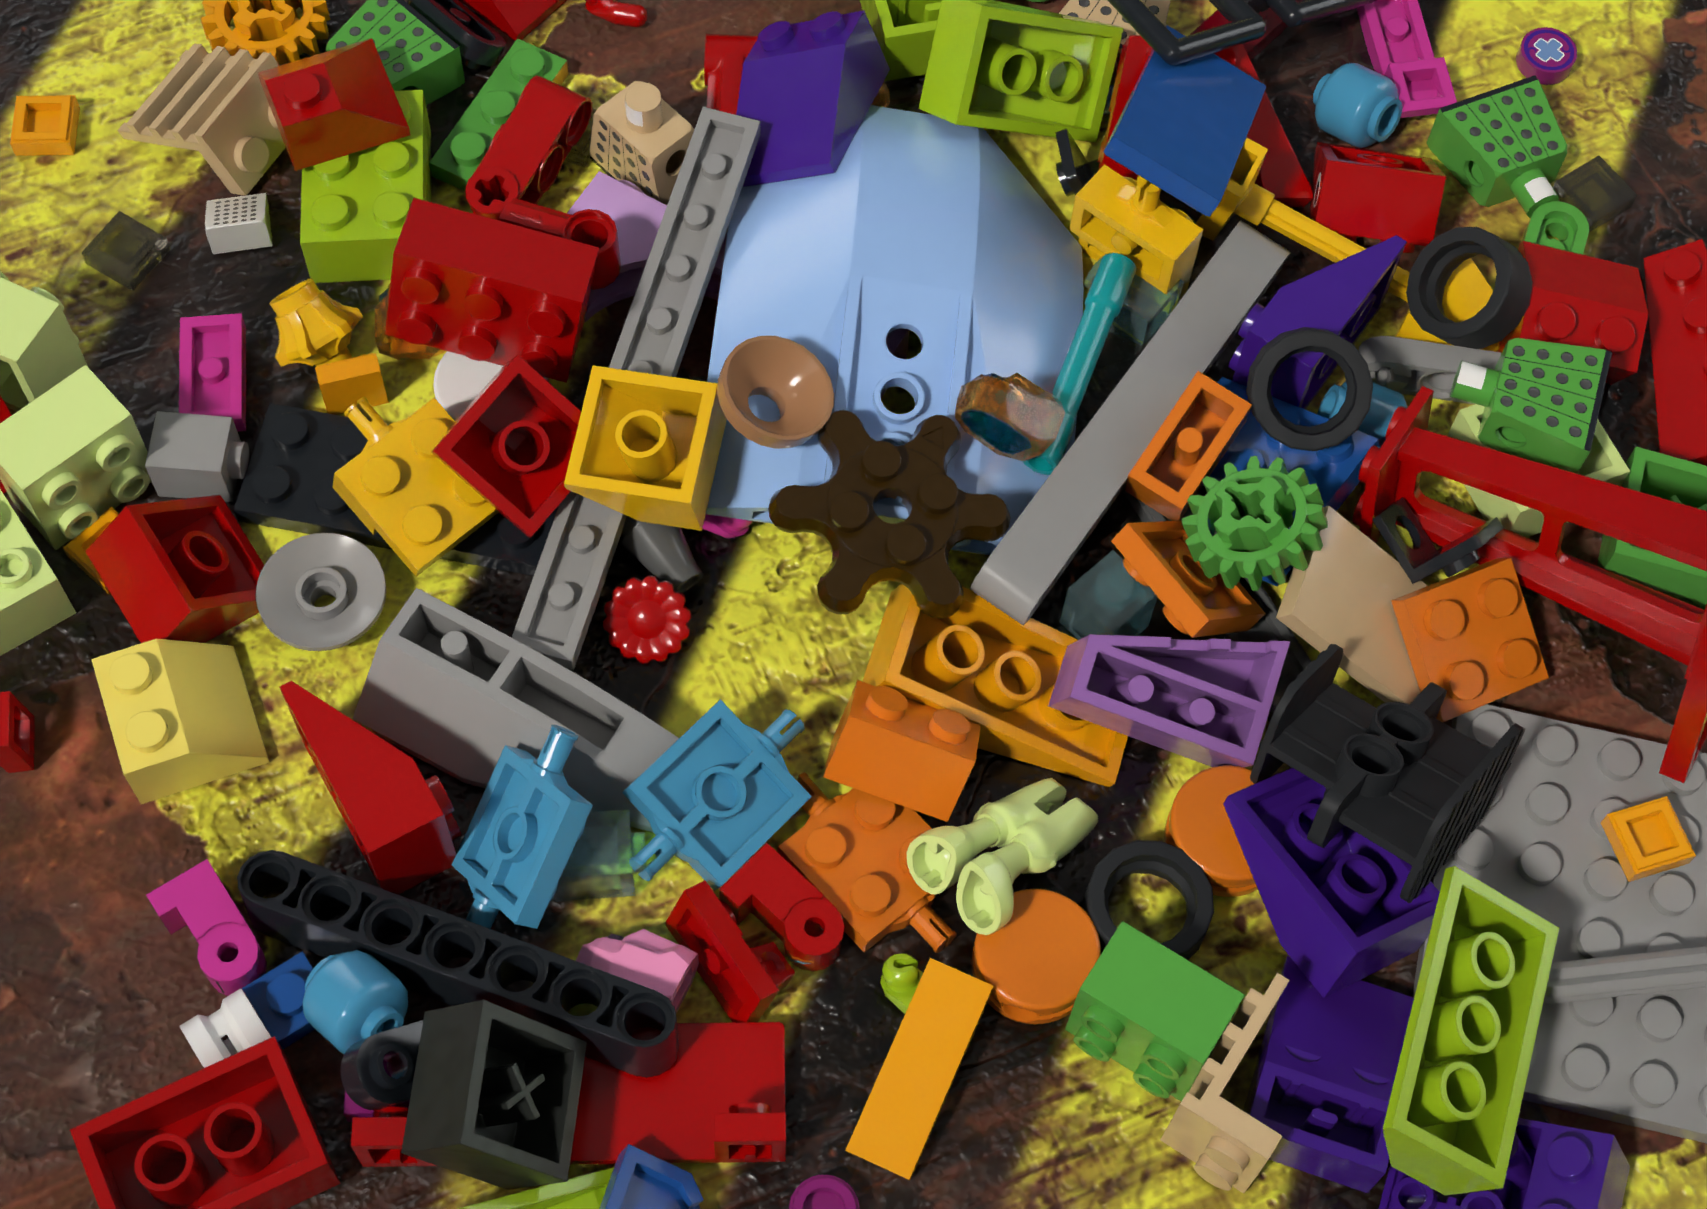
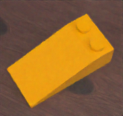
M900 584L891 592L862 682L873 686L893 688L906 698L936 709L956 711L967 720L980 724L979 749L1102 786L1111 787L1115 784L1128 736L1048 707L1068 645L1078 641V639L1032 618L1023 626L963 586L964 596L959 610L952 616L943 619L932 618L924 614L917 606L911 591L903 584Z

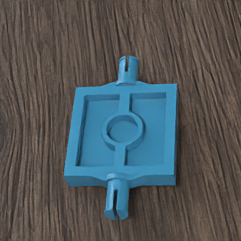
M721 699L622 792L649 821L656 835L629 860L632 869L636 871L655 854L656 857L638 874L642 879L650 881L675 855L677 858L688 862L714 891L721 887L812 797L789 773L785 761L780 754L799 733L804 731L805 727L802 720H797L781 735L780 731L797 716L791 710L785 709L765 731L760 733L743 724Z
M551 725V730L538 759L525 750L507 745L504 746L452 863V866L467 879L473 893L474 902L465 920L491 929L500 910L514 924L538 928L549 902L555 896L559 879L573 848L584 832L587 817L593 806L568 785L562 772L573 745L578 739V735L571 730L558 725Z

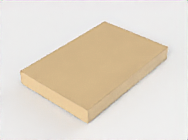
M1323 507L1328 521V528L1318 531L1323 547L1321 551L1305 550L1303 552L1308 564L1307 569L1302 571L1293 567L1276 618L1320 653L1323 650L1325 651L1330 644H1336L1343 648V657L1339 667L1383 702L1410 704L1420 694V690L1391 600L1424 588L1427 585L1421 580L1412 584L1397 560L1332 507Z

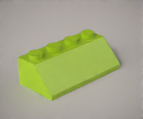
M1456 866L1446 868L1383 1125V1134L1391 1167L1445 1196L1501 1189L1504 1187L1559 927Z

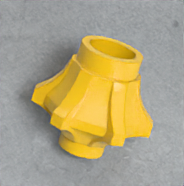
M312 278L285 290L269 303L277 315L275 320L279 330V344L275 359L281 367L293 363H302L308 366L315 365L318 367V365L352 357L347 346L350 344L353 329L363 318L362 313L356 307L343 305L333 300L325 291L318 289Z

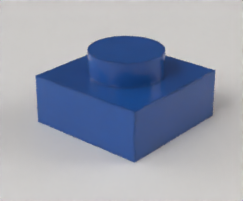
M303 951L242 988L271 1037H276L282 1049L287 1048L316 1030L303 1014L302 1002L305 994V983L313 969Z

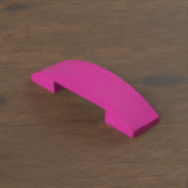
M1377 0L1357 8L1364 40L1374 71L1388 77L1397 86L1399 100L1402 102L1403 107L1400 118L1438 114L1439 108L1457 102L1444 57H1434L1418 0Z

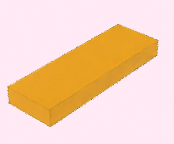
M929 959L846 1147V1152L909 1181L911 1180L990 998L993 985L937 960Z

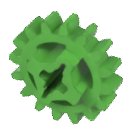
M1250 456L1247 469L1239 472L1231 462L1224 464L1226 475L1224 479L1218 481L1209 476L1202 479L1207 491L1205 496H1189L1187 502L1193 515L1182 518V525L1188 537L1185 542L1194 562L1199 561L1204 575L1210 579L1220 573L1226 588L1233 589L1242 577L1248 579L1252 591H1259L1262 578L1272 575L1279 585L1286 583V575L1283 569L1292 565L1296 569L1304 571L1308 568V564L1303 552L1305 550L1321 551L1323 547L1318 531L1328 528V521L1323 509L1324 503L1316 483L1309 484L1305 470L1301 467L1288 473L1282 458L1277 457L1270 464L1269 468L1266 469L1261 468L1257 456ZM1296 510L1295 518H1293L1292 513Z

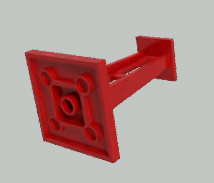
M1422 386L1408 408L1399 406L1395 410L1387 428L1386 440L1381 448L1373 445L1368 450L1359 471V481L1366 483L1365 491L1356 505L1353 524L1360 526L1359 530L1373 542L1377 543L1381 533L1374 524L1373 518L1402 497L1406 500L1430 540L1442 547L1487 522L1425 496L1419 487L1421 472L1423 471L1452 479L1542 512L1544 522L1539 542L1503 528L1486 544L1476 549L1481 558L1475 563L1481 565L1496 558L1511 557L1520 585L1688 666L1684 677L1687 679V683L1659 771L1662 775L1685 783L1707 740V605L1705 610L1563 553L1561 544L1566 522L1568 521L1707 571V511L1427 431L1434 390ZM1396 520V525L1405 528L1399 521Z

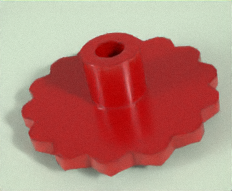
M651 575L646 576L643 580L636 577L630 578L625 586L616 587L612 592V600L607 601L604 606L607 617L603 621V628L610 634V645L620 648L621 655L624 658L635 657L642 664L648 663L652 659L663 662L667 659L669 653L680 651L682 640L686 639L690 634V628L687 623L691 619V611L684 606L686 601L684 594L674 591L671 582L667 580L659 582L655 576Z

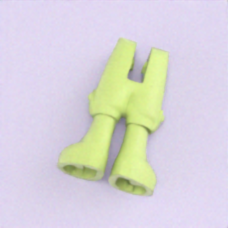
M1053 778L1043 779L995 802H988L982 805L974 815L972 823L958 827L940 826L925 831L910 843L906 852L907 865L916 884L923 891L930 894H940L958 882L956 903L962 920L974 932L987 936L1003 928L1012 917L1014 909L1012 884L1021 873L1037 874L1055 867L1058 860L1070 853L1094 829L1098 823V815L1079 798H1073L1062 805L1067 792L1065 787ZM988 847H1002L993 852H986L977 856Z

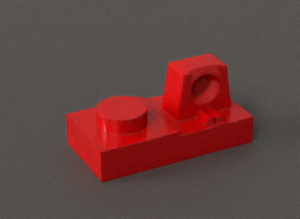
M706 880L683 891L665 922V926L679 945H683L698 953L699 965L697 972L732 1022H758L777 993L786 987L795 975L794 969L791 968L774 942L749 948L742 938L743 933L737 926L733 911L724 901L718 899Z

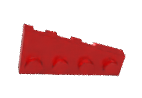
M1703 239L1645 257L1644 269L1660 453L1707 466V249Z

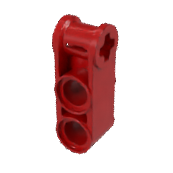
M534 76L530 79L521 93L515 109L508 120L498 129L486 155L474 174L468 179L465 193L467 203L473 214L499 220L506 202H511L514 198L538 204L543 194L555 182L562 163L572 147L584 135L593 110L591 99L542 76Z

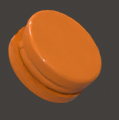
M1216 766L1205 769L1191 777L1178 791L1164 830L1165 843L1182 849L1193 861L1201 866L1213 888V895L1220 897L1243 896L1258 890L1223 805L1228 795L1255 784L1250 780L1252 770L1240 766Z
M1046 889L1021 890L1013 893V914L1010 921L1003 928L987 936L976 933L971 961L973 977L993 985V990L987 1003L1003 1016L1026 1024L1051 1023L1071 1014L1080 987L1101 955L1099 935L1089 915L1072 899Z

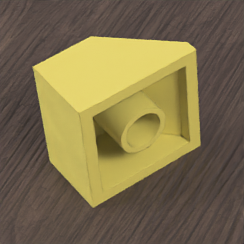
M156 638L91 659L123 775L141 804L270 763L234 646Z

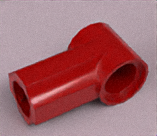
M706 34L705 86H708L707 108L736 115L743 63L757 41L758 36Z
M516 198L511 202H506L499 221L599 247L591 286L592 290L605 288L618 277L621 267L618 233L615 222L608 214L600 210L586 209L571 215Z

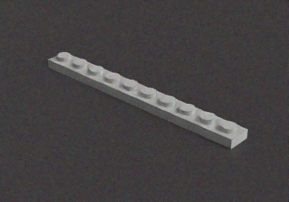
M702 107L609 368L670 377L677 376L761 135L760 121ZM572 491L559 504L512 635L513 639L534 649L563 667L574 671L627 519L626 515Z

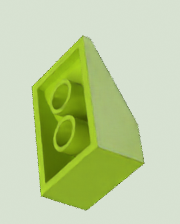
M942 0L918 109L955 125L1056 137L1055 132L1067 128L1074 140L1097 142L1124 28L996 0Z

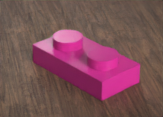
M242 313L181 317L179 413L232 417L237 432L246 431V325Z

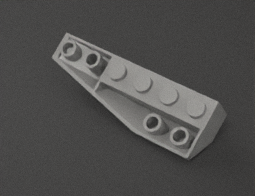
M418 588L414 590L380 638L353 716L355 722L387 742L463 783L485 789L505 745L525 750L538 759L551 730V725L564 727L578 735V739L573 745L562 772L568 785L593 805L588 816L653 832L649 821L622 792L679 739L642 713L525 644Z

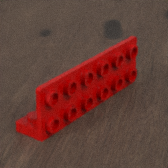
M780 1022L677 1023L679 1051L676 1061L669 1070L658 1076L648 1078L635 1076L585 1057L570 1164H615L618 1155L628 1144L668 1163L786 1162L784 1025ZM645 1027L633 1032L631 1036L635 1039L646 1041L659 1036L661 1031L657 1028ZM387 1107L381 1110H373L372 1117L352 1118L351 1147L363 1167L437 1166L401 1153L408 1108Z

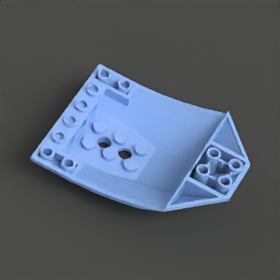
M871 105L835 173L742 187L727 231L707 382L718 383V378L726 358L740 343L757 336H778L790 339L804 346L817 357L825 367L832 382L834 406L831 413L840 410L854 413L863 423L865 431L875 441H886L894 446L904 445L912 438L917 425L922 420L934 415L949 417L954 421L961 433V444L958 452L947 465V476L955 482L958 489L966 493L998 496L1008 507L1011 517L1008 530L999 539L988 542L976 539L963 540L956 543L951 550L991 555L1050 476L1034 472L1023 463L1022 457L1039 414L1048 403L1083 315L1082 246L984 128L955 125L930 114ZM900 328L913 331L921 341V352L911 359L895 357L886 345L888 334ZM901 387L912 395L915 408L905 414L892 413L884 407L880 395L887 388ZM763 395L748 397L749 408L757 418L767 422H774L780 419L779 409L772 399ZM1077 415L1075 417V428L1070 438L1065 454L1068 452L1070 447L1075 442ZM727 420L706 514L773 524L769 517L768 508L770 499L776 491L790 485L819 486L824 484L831 476L832 462L819 444L818 433L802 445L792 448L775 449L761 446L747 439ZM899 496L896 499L883 498L873 503L874 511L882 521L900 523L908 517V511L902 504V498Z

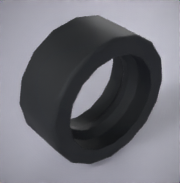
M1456 227L1436 236L1420 251L1409 272L1406 295L1410 314L1422 330L1454 346L1482 349L1502 341L1519 325L1530 303L1533 282L1528 262L1515 246L1479 227ZM1483 254L1490 257L1495 264L1497 275L1494 291L1486 306L1474 317L1465 321L1454 322L1448 319L1444 314L1442 300L1444 287L1452 272L1462 262L1476 255Z
M1302 327L1280 333L1261 348L1250 366L1246 392L1249 403L1252 404L1251 412L1270 437L1292 449L1318 451L1339 445L1358 430L1370 410L1373 383L1368 363L1352 343L1329 330ZM1305 351L1321 352L1335 359L1344 371L1347 383L1345 402L1339 412L1327 422L1311 427L1295 425L1283 418L1274 406L1271 394L1273 376L1281 363L1292 355Z
M1135 840L1112 849L1096 865L1082 902V908L1089 915L1098 932L1101 954L1117 930L1109 915L1108 898L1112 888L1123 877L1130 874H1153L1168 880L1182 893L1186 902L1187 917L1183 928L1171 940L1160 944L1189 960L1199 950L1214 914L1213 888L1204 870L1182 849L1162 841Z

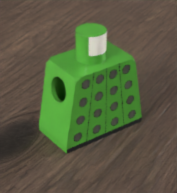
M367 0L328 41L326 46L327 52L372 38L393 90H423L426 105L465 83L459 46L404 0Z
M1535 75L1439 108L1426 144L1479 205L1490 207L1516 197L1527 216L1531 218L1535 209L1540 205L1551 201H1559V196L1551 186V183L1555 181L1565 160L1567 144L1542 86Z
M1513 338L1507 341L1495 369L1461 361L1452 384L1450 397L1485 407L1478 432V439L1482 444L1503 453L1578 474L1591 451L1612 352L1598 348Z

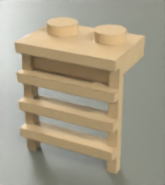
M194 43L189 50H185L179 57L180 61L127 123L124 122L117 131L123 139L199 151L230 193L246 196L286 148L258 76V72L280 65L271 53L263 52L258 59H254L248 50L239 49L234 56H230L225 47L217 46L211 53H208L202 44Z
M1279 973L1276 974L1264 995L1252 988L1249 990L1232 1022L1227 1026L1213 1053L1205 1062L1190 1091L1186 1093L1160 1141L1195 1162L1194 1169L1197 1174L1222 1190L1229 1191L1234 1187L1244 1194L1265 1166L1282 1138L1281 1134L1220 1097L1290 981Z

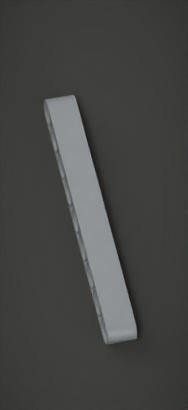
M1242 220L1238 222L994 549L971 584V591L1023 626L1028 622L1125 488L1128 474L1197 371L1204 375L1207 374L1239 330L1248 313L1272 284L1290 256V251Z

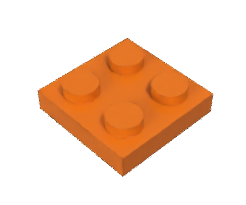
M1182 520L1127 523L1111 540L1125 557L1123 565L1127 572L1137 582L1152 589L1165 605L1163 613L1167 620L1177 630L1190 635L1192 638L1248 631L1266 614L1239 582L1233 589L1226 588L1220 573L1210 579L1204 575L1199 561L1194 562L1185 542L1188 537L1182 525Z
M1511 557L1496 558L1391 600L1420 693L1430 682L1447 690L1436 717L1441 722L1453 719L1549 678Z

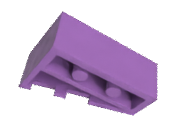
M1090 634L1067 646L1048 707L1210 767L1223 765L1252 766L1254 765L1290 641L1171 639V637Z

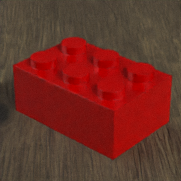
M413 198L393 254L385 335L403 339L412 344L426 345L460 354L472 360L486 361L504 366L516 355H519L542 377L567 383L583 330L599 247Z
M275 1036L70 1129L99 1209H288L341 1184L291 1063Z

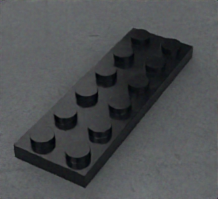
M270 403L234 507L238 521L305 534L335 533L353 538L364 545L392 550L378 532L373 535L332 487L334 473L362 452L368 441L348 417ZM558 507L530 538L499 512L440 559L534 576Z

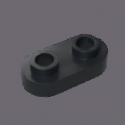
M458 0L406 1V3L459 46L462 65L474 70H479L482 65L495 66L506 45L505 40Z
M423 1020L374 1034L354 1043L347 1049L341 1062V1080L346 1093L357 1105L364 1109L375 1111L410 1101ZM383 1060L387 1062V1069L391 1077L384 1069Z

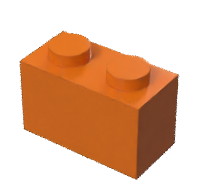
M1197 371L1128 474L1125 491L1171 521H1180L1190 507L1187 502L1189 496L1198 495L1204 486L1202 479L1206 476L1210 477L1246 423L1252 404Z
M857 680L831 741L823 777L948 822L976 762L981 725L967 720L956 711L936 709L906 698L893 688L873 686Z

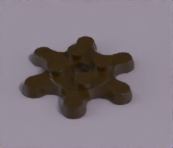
M845 410L831 413L830 418L818 432L817 437L820 446L828 454L832 462L830 478L819 486L790 485L783 487L771 497L768 508L771 521L780 530L788 533H814L822 537L829 544L832 552V562L828 570L820 577L817 585V597L821 605L829 612L835 614H849L856 611L862 605L865 595L872 586L879 582L890 580L906 586L913 594L917 606L924 614L940 619L952 616L959 610L963 602L964 591L961 583L949 567L948 555L950 550L956 543L963 540L976 539L988 542L1002 537L1010 524L1011 517L1008 507L996 495L971 494L958 489L955 482L947 476V465L956 455L961 444V433L954 421L949 417L934 415L922 420L917 425L914 435L908 443L894 446L886 441H875L865 431L863 423L854 413ZM897 496L901 497L902 504L908 511V517L905 521L887 523L876 515L873 503L883 498L896 499Z

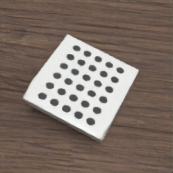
M266 193L207 201L205 232L213 254L273 246Z

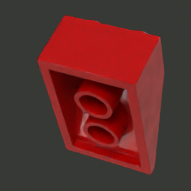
M293 681L280 686L279 688L300 738L379 887L399 895L453 867L452 863L456 856V851L452 840L462 836L452 815V812H454L453 805L439 778L434 775L425 780L413 758Z

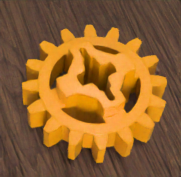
M203 0L202 2L206 16L201 18V23L206 39L209 40L211 50L213 51L217 46L225 47L230 56H234L239 49L248 50L254 59H258L263 52L271 53L278 64L281 65L300 60L299 56L302 53L311 56L319 54L317 40L328 39L329 37L326 21L330 20L326 0ZM299 7L303 11L300 20L298 19L296 10ZM232 18L235 24L233 30L229 28Z

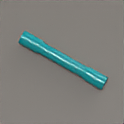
M1108 253L1102 257L1085 300L1086 308L1048 403L1039 414L1022 457L1023 463L1034 472L1050 475L1065 454L1075 428V417L1112 323L1122 309L1137 270L1135 263L1124 255Z

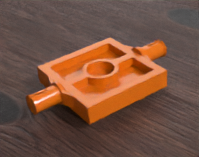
M801 773L798 776V782L812 796L801 808L810 817L805 826L778 846L777 852L837 908L843 918L844 932L864 953L888 933L904 929L909 925L925 939L935 953L942 951L944 945L947 947L956 937L957 933L931 908L937 894L923 891L914 881L907 865L906 852L910 843L922 833L932 828L915 810L854 788L846 794L829 799L809 778L807 773Z

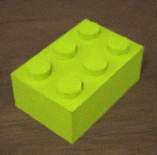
M423 90L394 91L409 126L410 136L302 169L300 245L309 276L315 283L391 280L394 250L413 198L431 202V171L429 166L431 160V129Z

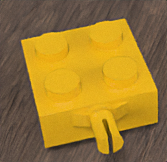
M1104 164L1076 194L1069 230L1079 236L1078 243L1082 246V252L1098 263L1108 253L1121 254L1131 259L1137 268L1131 285L1172 312L1187 292L1203 229L1196 225L1183 211L1170 208L1159 199L1161 188L1141 176H1138L1137 181L1130 177L1122 176Z
M366 397L357 400V405L353 403L345 411L344 415L353 422L368 441L360 454L334 473L332 487L373 535L377 532L416 577L499 513L496 508L431 452L455 423L435 397L408 418L393 422L390 425L382 419Z

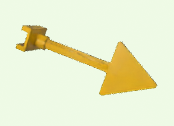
M1246 138L1221 202L1210 217L1201 214L1196 222V225L1203 229L1202 235L1213 241L1232 216L1236 214L1256 226L1262 223L1334 263L1366 249L1273 199L1274 193L1255 184L1268 149L1249 138ZM1472 258L1462 262L1452 272L1444 287L1442 300L1444 314L1454 322H1462L1474 317L1486 306L1493 293V289ZM1397 266L1388 292L1408 302L1406 291L1409 272ZM1408 309L1395 337L1452 345L1422 330L1410 314V309ZM1499 342L1480 350L1497 352Z

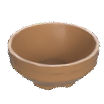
M757 336L737 345L726 358L718 378L717 394L720 407L726 419L744 437L761 446L782 449L804 444L813 438L830 418L834 406L832 382L822 363L804 346L790 339L778 336ZM763 395L772 399L779 409L780 419L774 422H767L757 418L749 408L748 397Z

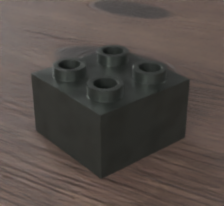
M485 1000L426 1011L401 1153L507 1190L568 1182L587 1042Z

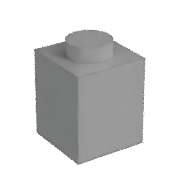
M157 411L145 468L157 495L173 498L221 495L225 502H233L237 479L244 480L249 465L248 443L241 442L233 418Z

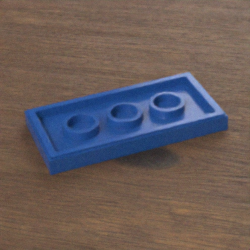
M1166 25V28L1177 39L1186 37L1183 34L1176 31L1175 29ZM1152 49L1103 153L1203 215L1210 217L1221 202L1267 86L1214 53L1178 65H1169Z

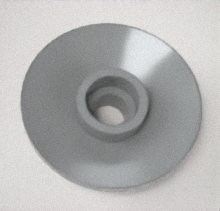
M335 533L305 535L282 546L265 563L256 586L257 608L269 631L282 642L308 651L337 649L359 639L375 624L382 612L386 599V580L381 564L376 556L359 541ZM330 595L336 598L330 605L324 607L314 606L315 601L321 596Z

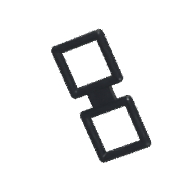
M1141 0L1107 1L1167 64L1178 65L1263 37L1267 26L1265 20L1258 13L1269 8L1287 26L1298 27L1371 4L1377 0H1303L1299 2L1296 0H1209L1229 22H1232L1179 39L1166 28Z

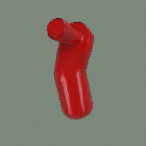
M585 0V7L591 14L612 24L639 28L647 21V10L642 5L621 3L614 0Z

